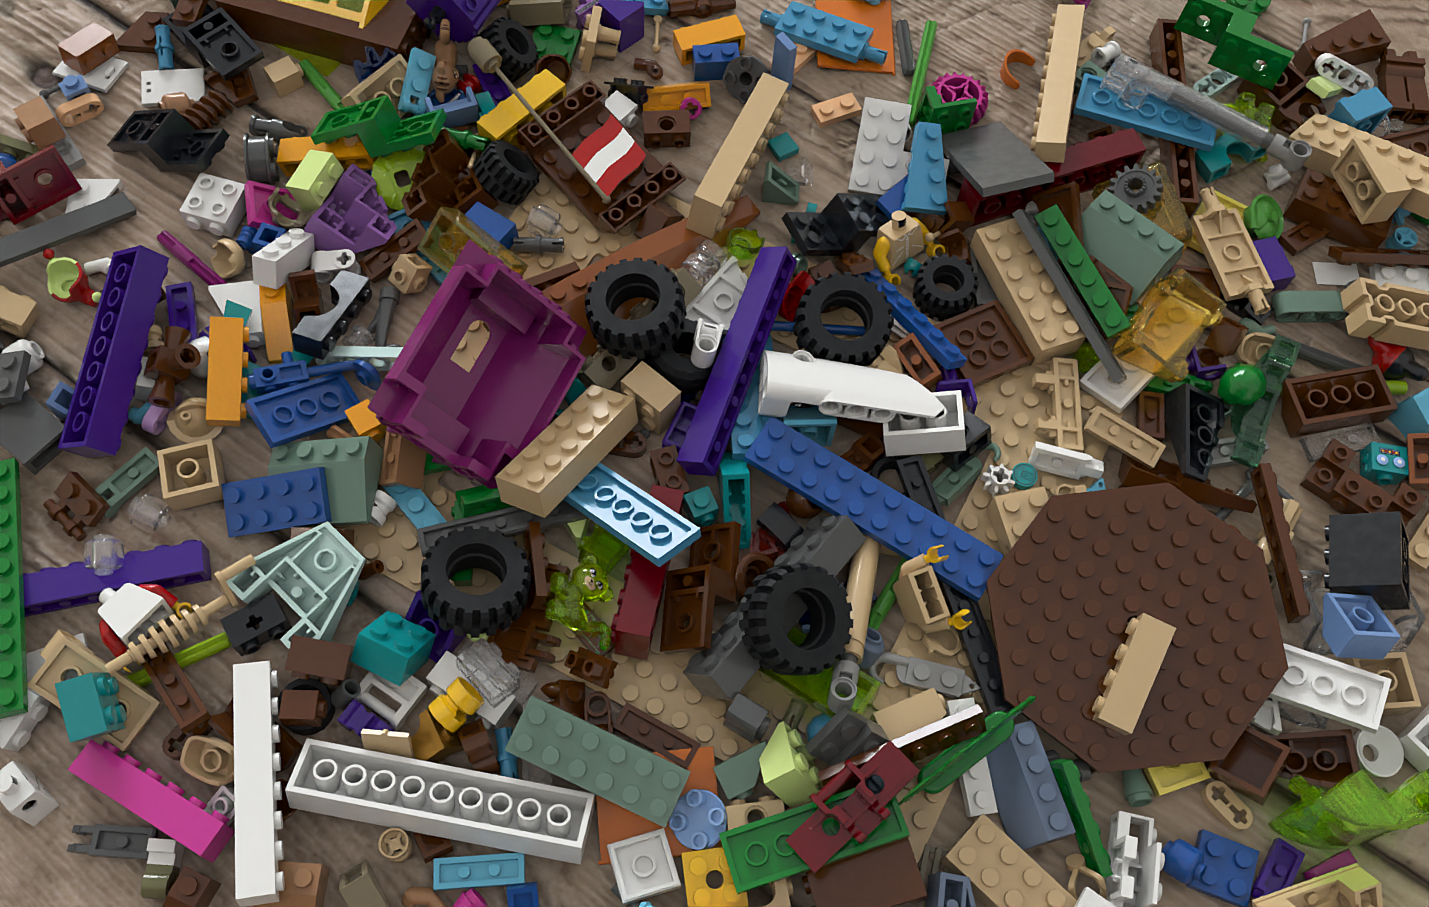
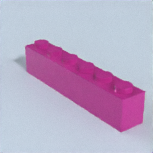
M92 739L88 742L67 769L68 771L199 856L214 863L235 833V830L227 825L230 820L216 810L210 815L204 811L207 804L194 796H191L189 800L182 797L185 790L172 782H169L167 786L161 784L160 781L163 778L161 775L150 768H147L145 772L139 770L138 768L142 763L128 754L123 759L117 756L120 749L109 742L104 741L102 745Z

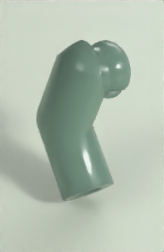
M1243 318L1239 321L1240 324L1249 328L1246 335L1254 332L1270 335L1276 333V327L1273 324L1260 326L1249 318Z

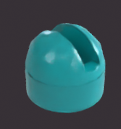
M908 257L904 264V272L907 274L909 270L913 271L911 278H915L923 264Z

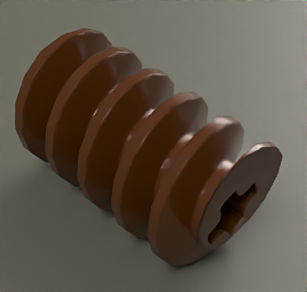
M209 90L206 96H202L199 99L200 102H194L193 108L188 107L185 110L186 114L181 113V116L195 130L204 129V127L213 129L211 121L215 124H220L217 116L219 115L225 119L227 115L224 110L226 109L233 113L234 109L225 96L218 91Z

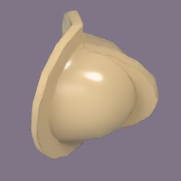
M207 397L185 399L169 413L166 423L170 432L178 440L185 443H193L210 438L214 439L222 431L223 426H207Z

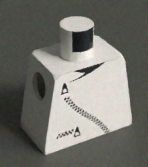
M12 761L0 770V801L11 814L35 826L59 806L27 765ZM36 800L35 804L29 808L30 804L27 802Z

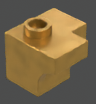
M429 709L419 714V729L411 737L413 753L417 760L439 763L444 758L464 750L458 731L452 733L444 728L434 718Z

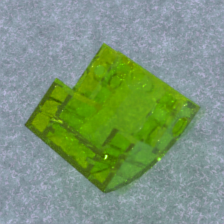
M1363 769L1346 776L1326 792L1322 787L1309 792L1269 822L1268 825L1278 834L1298 844L1328 850L1355 847L1402 830H1407L1418 824L1422 825L1429 821V769L1414 774L1391 793L1385 787L1379 789Z

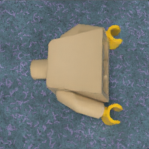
M944 545L930 547L927 555L921 554L903 563L899 573V580L893 584L896 603L901 608L904 619L907 622L916 623L922 630L929 633L951 629L952 626L962 630L973 622H965L961 618V616L970 612L968 609H962L954 614L953 617H949L950 613L932 565L929 564L930 562L938 563L948 559L949 555L939 557L937 554L938 549L944 547Z

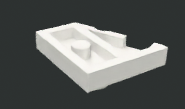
M76 179L82 190L68 197L65 214L106 199L115 190L120 191L123 188L121 180Z

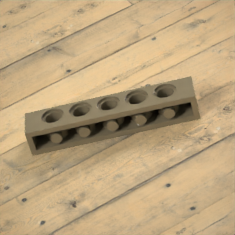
M684 267L675 270L671 268L669 272L671 271L677 276L683 290L685 306L687 307L703 288ZM649 298L643 303L639 302L630 310L631 316L627 320H637L646 317L652 313V307H657L658 303ZM598 344L596 347L598 351L593 356L589 355L586 357L577 375L588 387L593 384L610 390L637 361V357H631L630 360L623 359L621 354L614 356L608 352V349H603ZM604 358L609 362V369L607 371L602 367V360Z

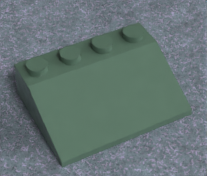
M1107 190L1102 192L1081 215L1084 250L1088 256L1093 255L1134 287L1129 304L1130 308L1181 258L1184 246L1181 241Z
M370 436L289 442L272 449L268 465V476L324 467L332 519L329 523L332 526L369 524L384 450ZM323 523L312 524V525H305V526H299V527H304V528H306V527H317V526H319V525H321V524H323Z

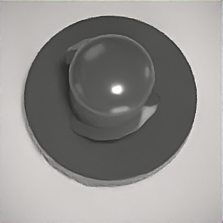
M741 55L734 58L727 65L723 75V82L728 92L735 99L746 103L763 72L768 74V71L763 62L752 55Z

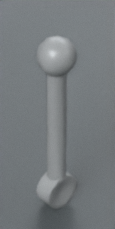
M1309 17L1304 18L1302 21L1304 29L1301 45L1306 42L1308 27L1312 22Z

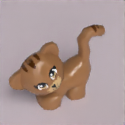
M443 19L440 24V39L435 44L436 60L432 73V86L436 91L435 97L441 103H444L445 95L451 93L456 88L460 78L456 69V62L458 61L457 45L450 39V21L448 19Z

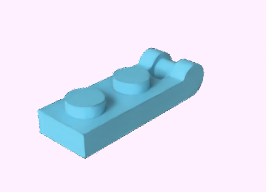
M416 47L411 49L398 103L399 111L404 113L408 111L413 113V116L425 113L424 98H427L436 60L435 55ZM410 97L416 100L415 104L410 102Z

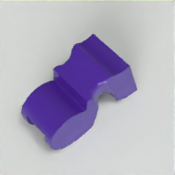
M355 699L352 700L337 719L345 729L349 731L353 729L361 740L362 729L382 731L383 729H388L395 732L374 713L367 712L365 707Z

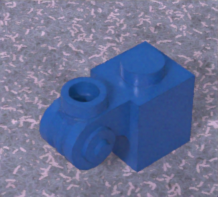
M262 222L258 231L254 227L244 226L235 242L243 250L248 251L250 254H255L287 231L284 228Z

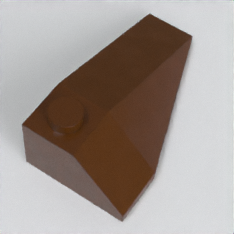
M1351 729L1281 733L1279 735L1266 734L1291 748L1290 758L1279 777L1327 789L1362 788Z

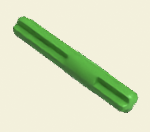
M307 59L299 62L304 76L334 110L344 108L345 106L340 101L342 97L314 65Z
M901 558L889 581L870 611L868 627L878 630L894 604L896 595L893 590V584L899 580L901 566L908 561L907 559Z

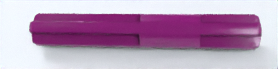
M163 230L157 235V240L172 255L209 286L227 284L168 231Z

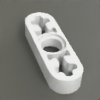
M1324 53L1315 61V69L1321 76L1354 94L1363 89H1371L1374 86V81L1367 73L1333 54ZM1324 63H1331L1334 69L1332 71L1329 67H1323L1322 65ZM1350 70L1347 78L1338 79L1340 72ZM1357 79L1361 83L1365 82L1366 84L1364 86H1358L1354 82V80Z

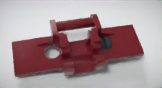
M891 740L860 769L848 759L844 763L845 767L817 794L812 793L809 796L818 809L785 841L814 873L852 838L858 844L863 843L867 836L891 815V812L885 808L888 802L920 772ZM854 776L859 782L855 787V791L839 806L836 805L830 810L824 803ZM831 818L837 820L840 824L839 832L833 836L826 835L822 829L823 823Z

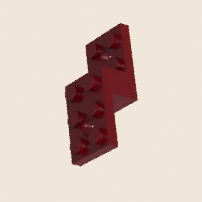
M53 144L8 168L0 160V221L9 217L12 223L16 225L82 190V187ZM42 173H49L52 175V180L49 184L42 185L38 183V177Z

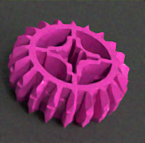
M954 72L951 76L946 73L943 77L939 76L936 82H933L931 85H934L937 94L941 95L942 103L976 98L978 103L969 128L972 124L977 125L980 119L985 116L989 105V93L985 90L986 86L980 84V80H973V75L967 77L964 72L961 75Z

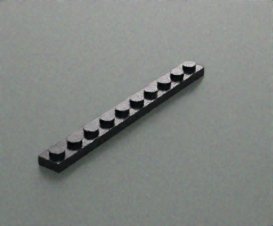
M917 455L897 460L894 466L906 497L945 519L922 456ZM937 578L951 617L962 609L970 611L968 614L961 616V618L965 622H973L962 630L957 628L956 630L976 684L980 687L979 692L988 716L995 711L1007 712L1012 710L1013 707L1004 701L996 649L978 602Z

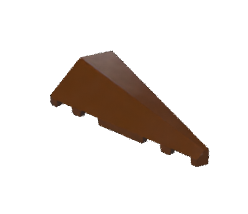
M1124 453L1122 455L1118 472L1122 485L1133 487L1170 483L1194 501L1247 513H1253L1258 505L1254 500H1248L1233 494V490L1228 488L1222 490L1210 485L1211 480L1209 479L1202 483L1183 475L1180 466L1176 463H1170L1159 458L1155 467L1150 469Z

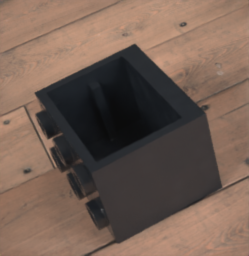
M1401 512L1329 515V526H1325V539L1329 542V549L1324 551L1325 563L1329 565V573H1324L1325 588L1329 589V593L1372 596L1381 610H1410L1409 537Z

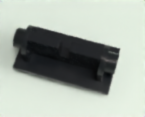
M614 78L613 82L604 81V84H610L608 97L617 90L634 103L640 105L648 101L647 89H654V86H646L645 81L631 80V84L627 83L625 78Z

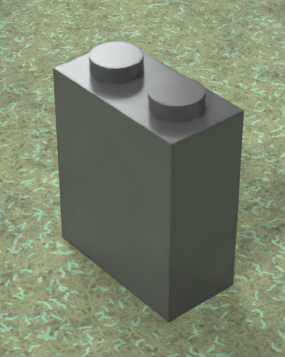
M23 392L21 402L9 403L0 411V445L34 475L63 451L58 449L64 424L28 393Z

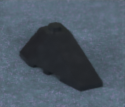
M1184 383L1164 394V417L1182 474L1203 483L1207 480L1213 461V447L1217 446L1219 442L1217 438L1218 432L1225 423L1224 401L1197 387Z

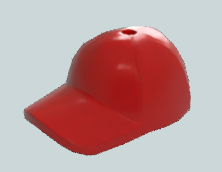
M801 271L789 283L780 305L778 314L787 321L794 322V316L802 295H804L810 284H815L812 277L806 271Z

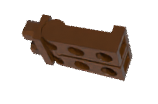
M1385 49L1380 56V63L1375 68V74L1378 75V89L1393 106L1382 121L1395 123L1403 121L1405 124L1425 125L1429 120V99L1424 79V65L1426 62L1424 58H1418L1416 51H1407L1402 56H1396L1394 49ZM1393 110L1396 111V116L1390 115ZM1417 113L1419 117L1413 118V115Z

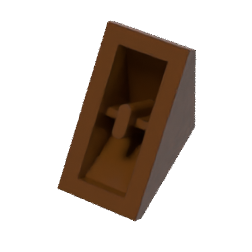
M666 202L650 203L634 235L642 239L683 220L684 215Z

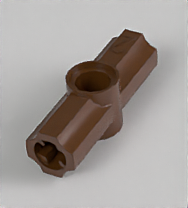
M668 0L670 17L695 14L697 18L704 19L711 16L715 11L736 9V0Z

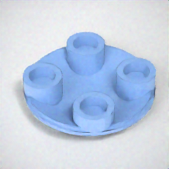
M692 789L677 801L669 819V826L681 844L693 850H705L718 843L720 840L719 833L725 832L727 826L726 809L723 802L714 793L703 789Z

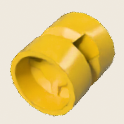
M459 676L446 688V695L440 694L428 706L434 718L452 733L456 732L467 721V714L473 715L485 704L480 693L467 680Z

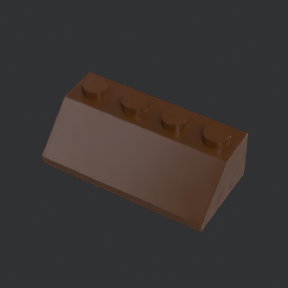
M1378 364L1287 379L1282 384L1281 416L1290 438L1383 422L1398 409Z

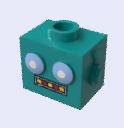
M1371 441L1359 452L1360 475L1369 481L1376 482L1379 485H1397L1409 475L1407 447Z

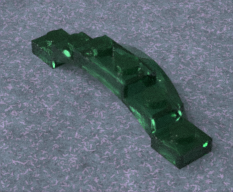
M1277 334L1272 341L1271 347L1254 365L1261 369L1265 375L1267 382L1265 394L1250 405L1233 404L1231 427L1236 437L1233 442L1235 446L1230 460L1251 469H1255L1259 465L1266 446L1264 441L1273 410L1283 388V381L1287 379L1292 366L1295 364L1301 343Z

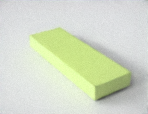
M1323 76L1311 78L1306 84L1308 89L1322 99L1338 95L1344 89Z

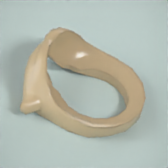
M952 626L951 629H947L956 638V647L953 650L943 648L934 638L929 636V632L924 631L922 643L928 649V654L934 652L946 658L955 656L962 647L956 628Z

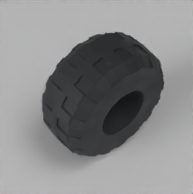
M686 319L685 327L681 330L680 337L677 341H671L672 346L667 350L661 349L659 351L660 354L652 357L650 354L646 357L647 365L679 389L681 393H695L705 389L714 362L722 347L720 340L712 365L705 369L696 367L691 359L683 358L676 354L685 353L691 356L694 334L698 323L696 320Z

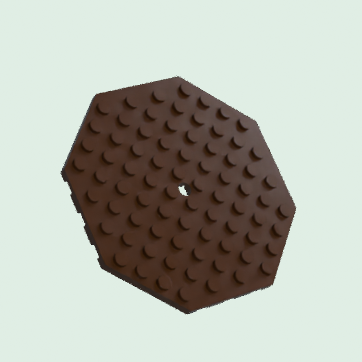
M1170 483L1051 496L985 582L990 604L992 629L997 648L999 672L1001 673L1004 701L1015 708L1030 696H1036L1035 701L1025 708L1021 714L1027 719L1032 720L1036 726L1097 773L1225 759L1288 670L1263 549ZM1145 613L1175 627L1176 631L1132 734L1125 736L1094 721L1095 712L1092 711V707L1099 695L1103 697L1107 687L1103 685L1108 671L1115 669L1118 660L1114 659L1118 647L1121 643L1125 644L1129 634L1125 633L1128 618H1136Z

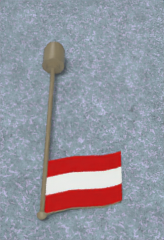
M482 37L474 38L467 46L469 56L484 73L496 72L601 196L602 202L604 204L610 203L611 193L619 183L639 168L645 159V152L611 114L605 124L585 138L573 154H571L499 69L502 57L487 39Z

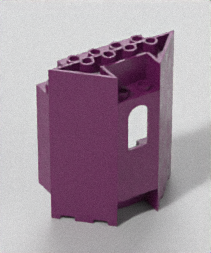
M469 239L369 403L368 409L377 414L376 418L382 425L388 426L387 431L390 434L401 435L432 455V462L446 465L453 469L455 473L472 481L475 479L488 489L498 488L495 476L548 427L586 360L579 353L578 347L587 331L574 322L566 312L562 311L558 304L543 296L539 289L531 286L523 280L520 274L504 265L500 258L489 255ZM480 320L488 326L490 336L470 372H467L450 358L470 325L474 321Z

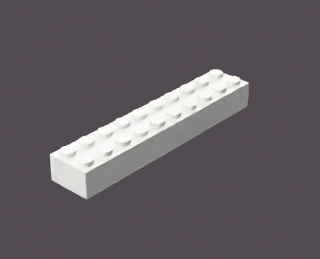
M309 738L305 741L285 789L290 808L391 828H400L406 831L580 865L594 812L595 794Z

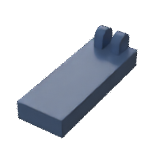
M781 32L775 36L771 76L789 83L788 91L792 87L797 46L784 32Z

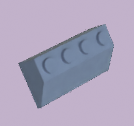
M1030 720L1016 724L1013 734L989 753L986 758L998 815L1005 834L1025 851L1068 838L1076 833L1034 722Z

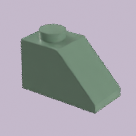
M767 739L713 767L728 800L734 797L737 800H742L753 794L751 788L756 786L761 773L759 758L768 744Z

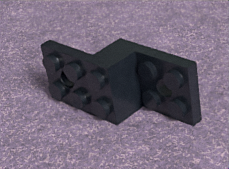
M207 3L201 19L187 27L173 24L171 18L174 12L162 18L164 25L170 27L173 35L204 69L211 65L224 81L229 80L265 58L263 51L222 7L214 11Z
M176 109L134 111L107 146L113 152L141 151L161 172L204 171L211 166V160L216 153L225 147V142L230 135L224 128L195 130Z
M837 193L821 213L786 212L781 218L803 256H842V253L847 251H856L857 253L870 237H877L878 229L890 221L875 204L882 195Z

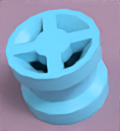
M1399 227L1387 239L1385 247L1391 249H1411L1416 245L1418 237L1412 229Z

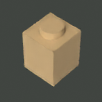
M289 56L263 67L269 84L279 98L304 87L302 76H304L303 70L298 63L294 64Z

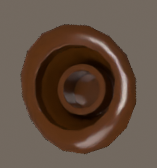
M754 552L747 554L738 562L734 578L739 596L743 598L748 587H755L752 584L753 580L758 575H764L766 570L774 567V562L765 554Z

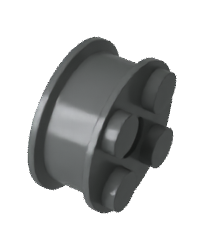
M244 133L243 150L247 181L269 183L271 186H274L275 181H280L279 168L276 167V162H274V157L278 156L277 143H275L274 138H271L270 133H266L265 136L252 137L248 133Z

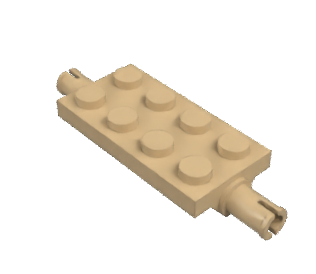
M1214 187L1201 190L1199 196L1207 210L1201 215L1192 216L1189 222L1225 300L1248 298L1255 315L1267 313L1271 307L1264 294L1270 293L1274 289V285L1237 209L1227 210L1224 204H1220Z

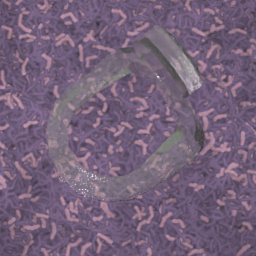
M1386 115L1384 122L1378 125V127L1385 128L1380 137L1388 135L1389 132H1400L1403 128V122L1396 118L1389 121L1388 115Z

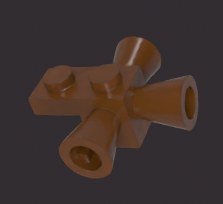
M178 326L165 327L164 346L160 345L149 352L143 376L155 380V384L147 398V401L154 406L161 408L174 407L175 386L187 380L191 369L197 367L200 363L201 356L198 349L188 343L192 334L185 328Z

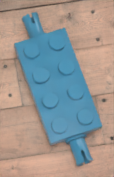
M792 1L782 15L764 9L760 16V23L775 27L774 35L784 32L793 42L853 63H857L858 60L863 61L867 59L883 66L888 55V51L870 46L869 41L873 36V28L806 6L802 3Z

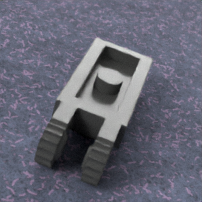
M95 824V826L73 825L72 833L81 836L92 835L90 845L69 844L67 852L87 854L93 857L148 860L149 851H146L148 839L158 838L159 830L156 828Z

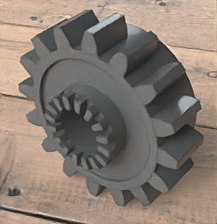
M1134 164L1133 169H1129L1127 165L1124 166L1125 172L1123 173L1116 171V178L1110 179L1108 192L1139 213L1147 214V210L1156 208V201H1161L1163 184L1162 177L1156 176L1155 169L1148 171V165L1138 169V164Z

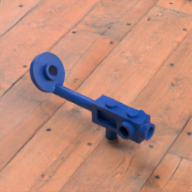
M290 351L281 354L283 364L252 369L253 374L248 375L251 390H257V394L271 393L307 382L310 377L350 370L354 371L360 383L372 390L377 391L382 384L379 372L368 362L358 359L306 367L305 360L294 362Z

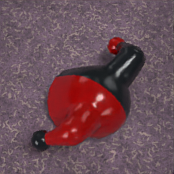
M1371 336L1367 337L1368 345L1374 353L1372 365L1378 364L1385 380H1401L1408 377L1415 381L1429 382L1428 369L1415 361L1413 352L1409 347L1376 341Z

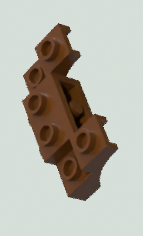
M1333 438L1307 472L1300 486L1330 504L1333 509L1344 514L1400 511L1406 527L1409 521L1418 513L1426 496L1404 482L1397 487L1393 495L1387 493L1348 468L1357 452Z

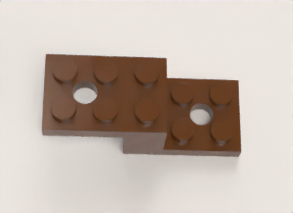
M732 521L700 527L701 537L691 544L689 567L667 571L660 652L674 654L711 649L714 606L736 603L737 587L734 576L739 560L741 524ZM717 548V553L712 558L711 554ZM690 618V624H689V626L685 629V628H684L685 621H687V620Z

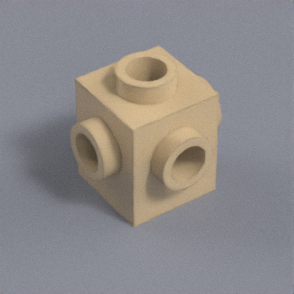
M416 253L400 254L392 266V272L388 280L401 293L421 292L427 284V278L433 267Z

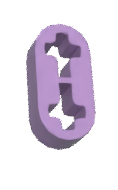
M175 391V406L172 408H161L151 405L143 417L142 429L154 435L161 434L167 426L166 420L169 413L182 402V394Z

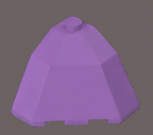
M354 164L343 173L331 196L311 216L304 229V232L314 234V247L318 250L349 249L355 254L386 244L397 229L394 221H390L387 216L388 208L383 197L379 196L375 190L377 184L374 178Z

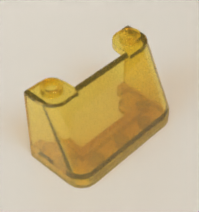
M1179 267L1159 280L1150 289L1129 321L1131 328L1121 334L1111 351L1118 359L1170 383L1181 382L1189 373L1187 369L1189 363L1185 359L1203 330L1210 325L1216 326L1224 317L1222 312L1227 304L1183 268Z

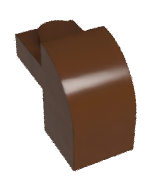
M315 270L289 273L288 279L294 299L293 311L297 325L304 316L323 315V299Z

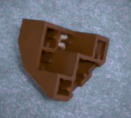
M446 128L439 132L434 143L424 146L425 156L422 163H417L412 174V187L409 192L404 193L401 200L410 219L417 218L421 221L449 225L459 224V220L477 201L491 210L499 205L497 198L480 184L475 176L474 169L468 168L471 158Z

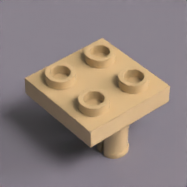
M593 5L592 15L587 14L584 28L589 30L584 29L581 45L585 47H580L578 60L582 61L581 71L590 72L592 57H595V55L615 60L621 30L601 26L599 22L602 7Z

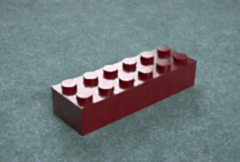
M652 484L649 495L681 515L684 491ZM631 548L630 565H626L624 574V588L620 589L618 597L617 614H614L612 620L610 643H615L614 654L648 660L671 559L658 567Z

